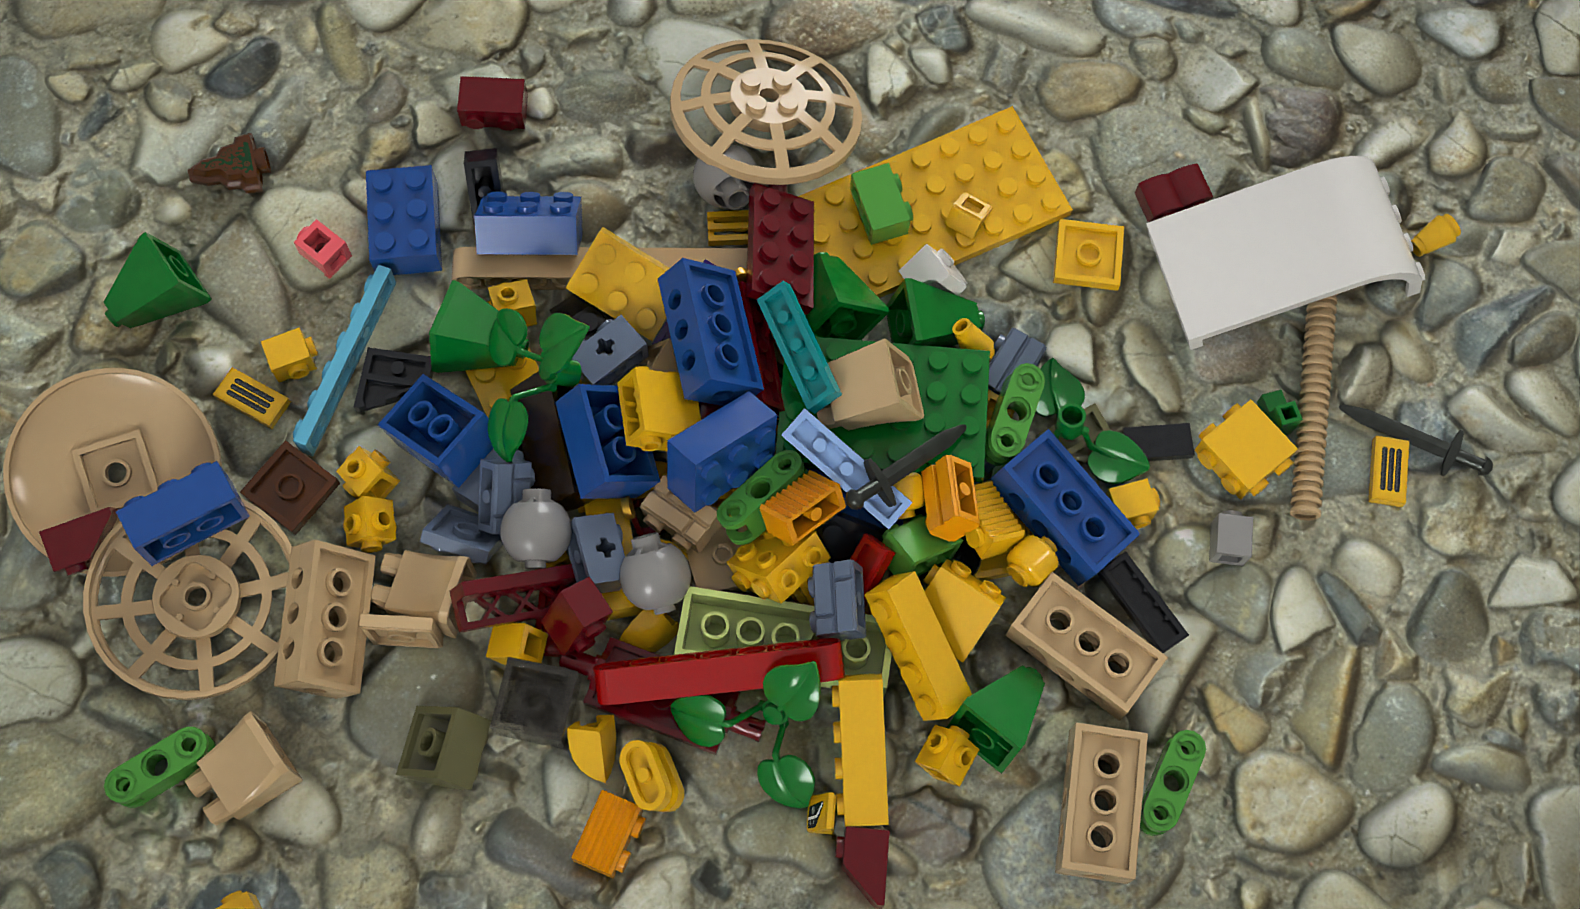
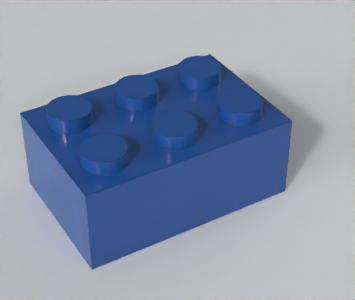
M432 165L366 171L369 261L374 272L378 264L390 268L393 275L442 271L438 183Z
M491 192L487 196L482 197L474 215L477 254L578 255L583 235L581 196H573L570 192H558L553 196H540V193L524 192L520 196H507L505 192Z
M424 374L421 375L378 424L400 448L458 488L478 467L481 459H484L493 449L488 435L489 418L486 414Z
M578 384L555 402L581 499H613L627 496L637 498L661 482L653 452L643 451L639 447L626 446L618 386Z
M748 391L667 440V488L695 513L706 505H712L720 496L731 489L740 487L775 455L777 414Z
M218 461L212 464L209 462L200 464L191 471L190 475L180 480H168L162 483L157 488V491L145 497H134L128 500L123 508L115 511L134 549L151 566L250 517L231 479Z

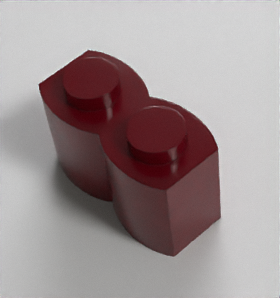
M1198 163L1183 166L1170 173L1146 179L1138 183L1135 191L1136 198L1147 222L1213 199L1212 192Z

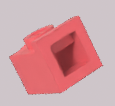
M317 219L310 226L304 227L293 242L299 254L321 270L329 279L352 257L346 242Z

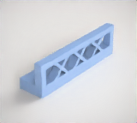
M805 408L782 433L781 436L829 478L839 483L845 492H848L850 489L857 490L870 481L863 463L865 460ZM893 485L891 488L896 500L895 506L888 507L878 494L865 501L863 506L888 529L912 504V501Z

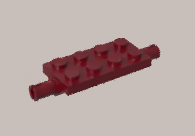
M754 183L749 190L746 297L757 300L784 280L791 285L804 314H809L814 308V201L787 193V185H768L767 187ZM765 319L764 337L770 340L771 330ZM772 334V342H776Z
M610 637L604 652L601 655L597 654L596 657L584 652L578 654L576 650L566 656H561L559 667L588 676L590 684L583 700L584 705L717 755L721 743L712 747L700 746L690 741L682 733L671 713L670 705L677 698L616 705L598 704L593 671L594 666L605 662L658 657L660 655ZM741 691L708 695L716 698L725 706L726 717L724 720H730L742 713L737 711L736 706ZM750 716L730 728L724 727L725 733H728L730 730L759 742L767 721Z

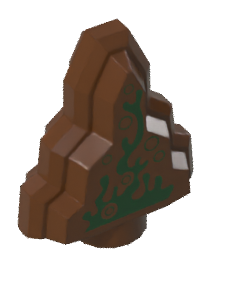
M252 133L235 137L232 144L220 147L216 156L202 159L188 169L191 183L204 186L222 184L228 190L242 189L246 194L263 192L262 175L271 173L265 147L256 148Z

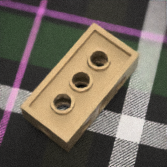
M312 540L292 547L274 687L334 699L360 694L367 636L359 627L360 615L369 614L375 555L319 540Z
M1051 572L1018 615L1005 635L1119 721L1129 712L1168 658L1053 572ZM1050 620L1059 621L1063 625L1064 630L1055 629L1051 625ZM1079 641L1089 643L1093 651L1083 650ZM1108 662L1117 664L1121 669V674L1113 672L1109 668Z
M1077 722L1069 730L1055 873L1128 884L1136 879L1148 733ZM1098 760L1105 761L1110 765L1112 770L1110 775L1103 773L1099 769ZM1095 796H1101L1107 801L1108 811H1103L1096 806ZM1092 831L1098 832L1104 837V848L1098 847L1093 843L1091 839Z

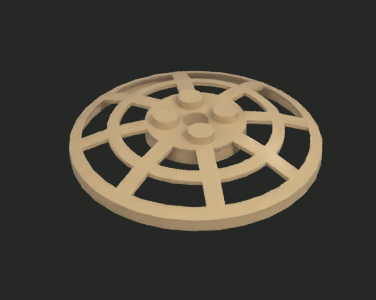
M746 39L729 41L705 49L692 57L680 69L673 82L670 96V116L674 128L689 150L706 164L720 168L732 177L748 182L767 185H789L818 179L834 171L847 160L854 151L861 132V106L854 89L847 79L821 57L787 43ZM763 50H768V51H774V52L784 53V54H787V55H790V56H793V57L802 59L803 61H799V60H797V59L788 57V56L783 55V54H777V53H772V52H763ZM731 51H749L732 55L721 60L719 63L707 60L716 55ZM749 59L753 60L755 66L754 69L743 73L728 67ZM766 59L781 61L793 67L786 72L769 68ZM817 67L829 75L842 88L846 96L832 93L826 81L813 68ZM693 68L708 71L702 82L701 96L681 101V89L686 75ZM806 73L818 84L822 91L805 90L797 79ZM718 75L733 81L730 92L711 94L712 84ZM764 98H771L774 102H767ZM808 101L826 104L825 114L820 122L806 112ZM729 104L736 119L731 124H728L719 115L714 107L715 105ZM835 105L853 109L852 127L843 143L828 130L834 119ZM703 108L709 121L723 133L712 147L695 133L685 118V112ZM799 123L810 130V132L802 136L785 139L784 131L794 128ZM748 126L758 131L770 132L772 140L757 138L742 131ZM819 138L833 151L830 155L816 162L798 167H789L787 150L805 147ZM734 141L751 148L774 151L776 168L750 165L724 155V153Z
M241 498L250 517L247 518L238 534L224 529L209 537L230 543V546L220 560L211 556L200 555L199 543L185 549V557L176 560L167 568L160 563L151 566L134 549L132 543L125 539L128 535L121 522H119L107 534L95 552L87 571L83 590V614L87 632L96 652L105 664L121 679L141 691L162 698L176 700L208 699L229 693L249 683L265 671L278 657L280 638L276 642L261 631L270 614L273 599L272 591L287 587L288 572L270 577L263 558L249 542L259 526L262 525L279 543L288 564H290L292 549L288 537L270 516L257 506ZM116 550L133 562L123 583L121 604L98 606L101 579L109 559ZM243 552L254 564L259 574V580L239 584L237 577L232 572L231 568ZM145 570L157 579L153 589L152 600L133 602L135 586L140 574ZM193 590H205L206 600L201 605H189L188 597ZM262 594L259 613L253 626L237 616L241 600L244 597ZM155 614L160 623L165 627V630L152 645L141 633L135 616ZM123 618L130 638L143 652L129 669L118 660L109 648L101 629L100 620ZM227 628L243 637L240 642L229 650L217 656L212 655L211 637L220 634ZM177 637L196 640L197 660L179 659L166 655L164 652ZM251 644L267 653L266 657L258 665L244 675L226 684L214 686L213 667L220 666L236 658L247 650ZM155 662L174 669L198 670L199 690L168 689L152 684L141 677Z

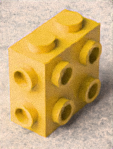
M639 366L630 370L617 383L626 446L639 447L643 451H667V440L701 420L699 402L684 399L678 372H662L650 370L646 366Z
M1250 399L1242 407L1238 403L1232 406L1222 416L1225 421L1219 426L1212 423L1199 434L1198 437L1201 441L1194 450L1201 464L1207 469H1212L1221 479V484L1226 491L1236 495L1240 500L1249 493L1255 497L1269 485L1266 479L1275 472L1280 476L1294 464L1290 458L1298 450L1288 437Z
M766 529L751 543L741 545L737 549L736 554L726 563L733 572L731 578L739 589L744 592L748 590L756 593L764 600L768 598L782 604L813 575V566L815 564L826 563L831 557L816 531L811 532L791 546L790 543L787 544L781 538L774 537L772 533L769 534Z
M946 559L941 567L934 564L923 582L928 584L925 590L926 596L956 660L964 662L1006 597L1001 595L1002 591L994 583L988 580H983L982 582L971 575V569L957 560L952 562Z

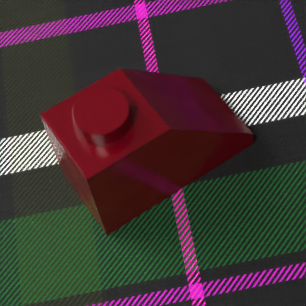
M107 507L39 531L53 572L66 571L67 576H71L88 570L87 563L92 562L95 552L107 534L112 530L118 518L115 512L117 508Z
M846 827L844 836H837L835 858H842V870L871 905L876 909H882L885 905L890 831Z

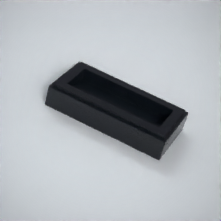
M1190 423L1124 427L1121 431L1122 434L1128 436L1142 449L1148 461L1189 459L1195 455Z

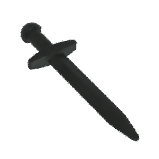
M1344 404L1339 406L1342 412L1364 426L1396 439L1408 440L1410 445L1444 458L1441 466V476H1445L1454 462L1477 470L1478 475L1481 476L1489 474L1493 469V462L1489 457L1486 456L1483 459L1460 449L1464 435L1463 430H1459L1451 443H1448L1369 409Z
M962 424L940 432L882 471L871 458L865 460L863 463L870 481L857 490L850 489L845 497L846 504L851 509L858 510L863 508L865 501L878 494L888 507L895 506L896 500L891 486L951 447L965 432L966 425Z

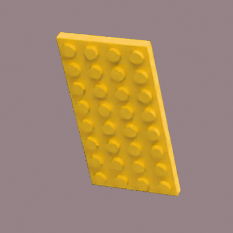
M1013 106L859 170L863 171L889 163L892 173L899 175L902 184V199L904 202H909L913 212V221H910L907 235L870 244L850 191L851 174L798 196L814 201V255L819 252H827L830 256L839 257L879 298L891 294L898 289L904 280L899 270L926 244L936 251L942 248L954 260V265H958L1057 222L1059 219L1071 216L1073 210ZM964 192L993 207L972 239L945 224L953 204Z

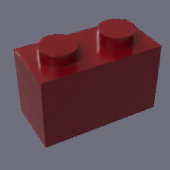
M460 76L457 112L461 126H467L471 129L493 127L506 131L525 129L528 103L525 79Z
M588 577L560 591L541 620V623L563 656L575 650L578 654H581L596 643L594 638L607 628L605 623L613 611L592 579Z

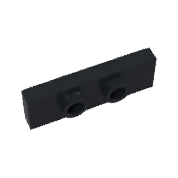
M1126 551L1110 561L1097 573L1148 643L1160 652L1166 653L1189 636Z

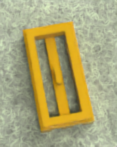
M749 210L707 212L708 246L748 245V234L714 235V232L748 231Z

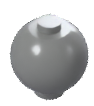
M732 143L724 153V155L732 159L756 165L751 154L739 145ZM699 158L694 166L693 180L695 188L707 203L718 208H729L732 210L741 209L749 202V190L754 182L732 177L720 168L708 165Z
M524 489L522 490V500L512 504L503 516L500 526L501 541L507 553L514 560L525 562V569L546 568V563L558 560L567 550L572 536L571 521L565 509L557 502L551 500V490Z
M658 532L631 539L633 549L624 557L620 567V585L625 596L635 606L643 610H653L655 615L675 610L674 604L684 598L690 586L691 570L687 558L675 545L662 543Z

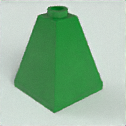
M144 232L139 236L104 300V304L108 309L105 311V315L114 326L119 328L121 325L132 329L207 304L212 298L179 250Z
M827 252L816 253L814 255V308L809 314H805L814 336L862 340L890 313L888 306L839 257L830 256Z
M905 278L887 303L890 313L886 316L891 343L949 348L958 344L952 331L953 325L958 320L967 318L980 330H983L985 325L984 313L978 310L976 302L912 278Z
M452 280L429 331L432 372L446 373L508 367L496 364L489 352L490 332L499 311L455 280ZM525 339V341L521 345V347L527 351L529 348V339ZM517 353L515 360L509 366H516L518 358L524 359L525 357Z
M1023 665L967 697L946 728L949 729L951 725H955L970 734L968 740L980 749L977 755L1002 774L1026 743L1045 686L1042 675L1032 667H1025Z

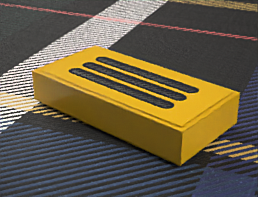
M233 367L213 393L217 400L270 429L274 428L291 403L288 397Z
M1377 435L1372 439L1368 502L1403 507L1406 504L1409 458L1408 440Z

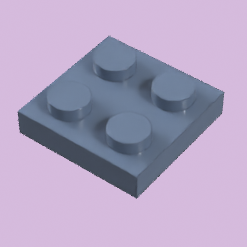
M449 504L422 530L420 539L421 543L430 545L436 551L451 552L460 556L470 557L472 563L487 564L503 545L500 534H490L477 529V513Z

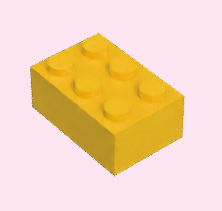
M602 227L565 288L615 319L622 315L637 333L653 341L666 320L658 278L670 268Z

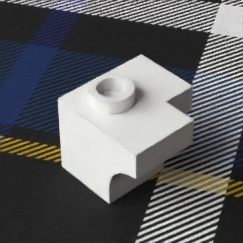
M928 244L923 246L899 270L904 279L912 278L946 292H952L957 296L967 288L966 284L968 283L955 267L954 260L945 250L941 248L939 251H936Z

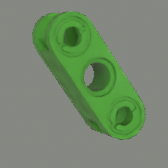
M1020 364L1005 379L986 431L985 459L992 465H1006L1024 447L1045 384L1043 372L1034 364ZM1007 409L1016 411L1019 421L1010 418Z
M784 450L774 455L718 507L717 519L722 527L726 528V534L731 542L736 545H745L759 537L766 530L759 509L760 505L765 504L766 500L771 499L772 496L776 497L777 492L781 493L782 489H787L788 485L792 486L793 481H797L798 477L802 478L803 474H808V470L797 452ZM744 525L747 526L748 529L745 532H738L739 528Z
M196 727L182 728L113 769L105 779V793L111 800L127 808L139 807L183 781L200 768L197 762L216 746L215 741ZM163 759H167L168 766L165 772L155 776L156 764Z
M1183 730L1178 732L1167 741L1161 752L1142 798L1140 829L1147 835L1159 836L1173 828L1180 818L1206 753L1205 741L1195 731ZM1181 747L1187 751V754L1182 751ZM1164 775H1171L1176 778L1179 785L1178 791H1170L1166 788L1163 781ZM1154 811L1160 814L1161 820L1155 817Z

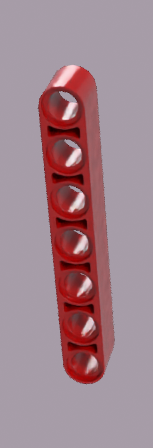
M823 638L612 661L593 667L597 699L600 705H616L763 689L764 677L771 669L781 665L803 664L815 661L817 664L820 682L835 681L845 676L841 640L838 638Z

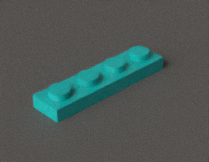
M783 280L758 298L757 302L807 410L815 414L840 397L842 393L791 285Z

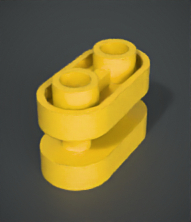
M641 740L628 742L621 750L619 761L636 805L647 811L672 812L678 809L684 800V787L668 749L659 743Z

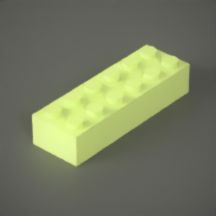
M689 586L683 600L674 655L820 639L816 636V633L812 632L809 616L812 611H815L814 606L787 601L780 604L768 598L764 600L755 596ZM865 614L866 637L841 641L845 675L882 674L884 697L888 685L892 653L886 645L885 638L874 616ZM839 680L820 682L823 688L832 689V685H839Z

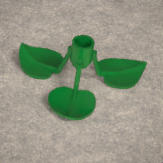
M508 308L501 309L497 313V319L494 320L489 338V352L493 361L500 366H509L513 363L518 353L521 356L541 362L539 375L547 383L543 386L512 394L509 401L500 398L494 403L489 414L488 435L494 450L504 461L513 463V456L520 447L527 431L528 414L525 406L518 402V400L546 391L555 392L557 385L574 387L579 383L582 373L581 365L572 358L590 329V326L579 322L563 313L550 315L544 322L540 332L539 344L543 351L538 355L521 347L528 331L522 315Z
M1054 358L1048 360L1040 368L1044 374L1045 384L1035 413L1042 417H1050L1056 414L1057 420L1053 433L1057 439L1061 437L1066 440H1073L1082 435L1087 448L1093 451L1088 457V468L1094 477L1104 483H1124L1147 472L1150 468V463L1145 453L1128 436L1117 431H1102L1098 434L1095 444L1092 443L1089 436V428L1084 426L1086 412L1081 407L1085 399V391L1082 384ZM1005 465L995 466L992 470V476H994Z
M815 661L795 665H781L771 669L763 681V690L767 700H760L757 705L730 720H724L726 717L725 706L714 697L700 695L681 697L673 701L670 705L671 713L682 733L693 743L704 747H712L721 743L725 737L724 727L730 728L758 711H762L764 719L771 725H779V730L772 751L773 759L761 761L757 768V776L761 787L768 796L785 806L805 808L810 805V800L815 790V777L811 767L804 760L794 755H784L780 758V748L785 730L789 725L788 719L791 718L799 722L810 719L818 709L821 684Z

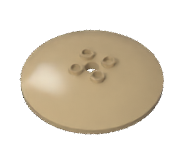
M126 368L94 369L75 374L54 384L39 395L23 412L13 429L5 452L3 464L4 491L9 509L19 529L38 551L48 557L39 531L107 507L119 510L124 507L128 500L137 496L145 497L157 491V488L168 480H180L190 475L191 471L200 464L207 462L212 464L218 461L222 467L221 453L214 431L204 413L188 395L176 386L152 374ZM116 463L123 464L127 472L125 479L119 483L112 482L108 477L109 468ZM117 518L113 528L120 522L119 518ZM127 536L125 539L131 543L129 537ZM115 550L108 561L102 577L126 576L133 562ZM181 551V552H179V553H177V554H175V555H173V556H171V557H169V558H167V559H165V560H163V561H161V562H159V563H160L161 565H163V564L169 562L170 560L174 559L176 556H178L179 554H181L183 551ZM85 570V571L80 572V573L87 574V571H88V570Z

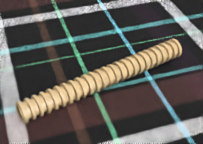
M1338 294L1309 303L1306 307L1308 313L1305 318L1307 323L1305 325L1306 333L1304 340L1306 342L1303 344L1304 353L1302 358L1304 361L1302 362L1303 371L1301 372L1303 380L1300 382L1301 391L1299 396L1301 399L1298 404L1303 420L1296 430V435L1299 437L1295 440L1298 450L1295 452L1297 457L1294 459L1296 467L1293 469V475L1296 477L1292 479V484L1295 487L1291 489L1294 497L1291 498L1290 502L1294 506L1290 509V515L1299 520L1310 521L1321 517V510L1318 508L1322 506V500L1319 498L1323 496V491L1320 488L1324 486L1321 478L1324 477V470L1322 468L1325 467V460L1323 458L1326 456L1324 449L1327 446V442L1324 439L1327 437L1325 429L1328 427L1326 419L1329 417L1327 410L1330 407L1327 400L1330 399L1329 390L1331 389V383L1329 381L1332 379L1330 371L1333 367L1331 362L1333 360L1332 352L1334 345L1332 343L1335 341L1334 324L1336 322L1335 314L1337 313L1336 304L1338 301L1336 296Z

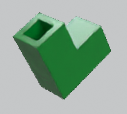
M1281 389L1262 394L1257 401L1258 407L1285 435L1291 434L1303 420L1296 402L1291 401L1287 403Z

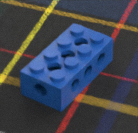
M686 258L680 259L658 278L684 399L725 406L748 391L754 396L758 395L764 390L736 272Z
M1049 429L988 480L993 481V486H996L997 491L1000 492V497H1003L1007 505L1034 536L1039 538L1045 536L1056 545L1059 565L1078 587L1101 571L1140 535L1139 531Z

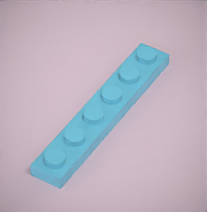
M378 264L374 275L370 274L364 286L365 293L360 303L357 302L351 311V322L346 332L343 331L338 337L336 343L337 351L332 361L329 360L323 368V380L318 390H314L309 397L308 411L304 419L299 420L294 428L293 442L304 454L314 456L397 283L390 268Z

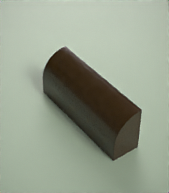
M538 371L510 389V393L512 395L546 385L547 383L541 379ZM557 385L555 392L546 391L518 400V402L525 406L528 414L527 431L521 445L525 461L532 462L531 468L535 473V482L531 489L551 490V500L557 502L566 512L586 505L594 499L580 498L555 404L557 400L574 387Z

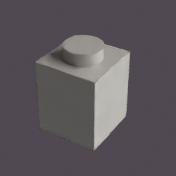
M1234 510L1218 513L1211 522L1209 562L1238 566L1245 565L1252 557L1253 517L1243 516L1241 512Z

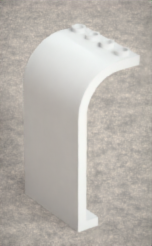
M1345 156L1329 159L1146 223L1148 235L1190 350L1203 346L1202 340L1377 281L1389 279L1407 281L1405 287L1407 297L1420 293L1422 281L1425 280L1423 268L1420 262L1415 263L1411 254L1413 251L1411 239L1408 233L1403 234L1399 224L1402 222L1400 212L1396 205H1391L1389 200L1390 190L1384 176L1380 177L1375 163L1371 159L1363 156Z

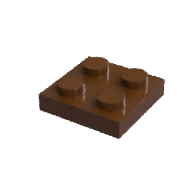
M285 440L240 493L293 535H296L341 483L336 477Z

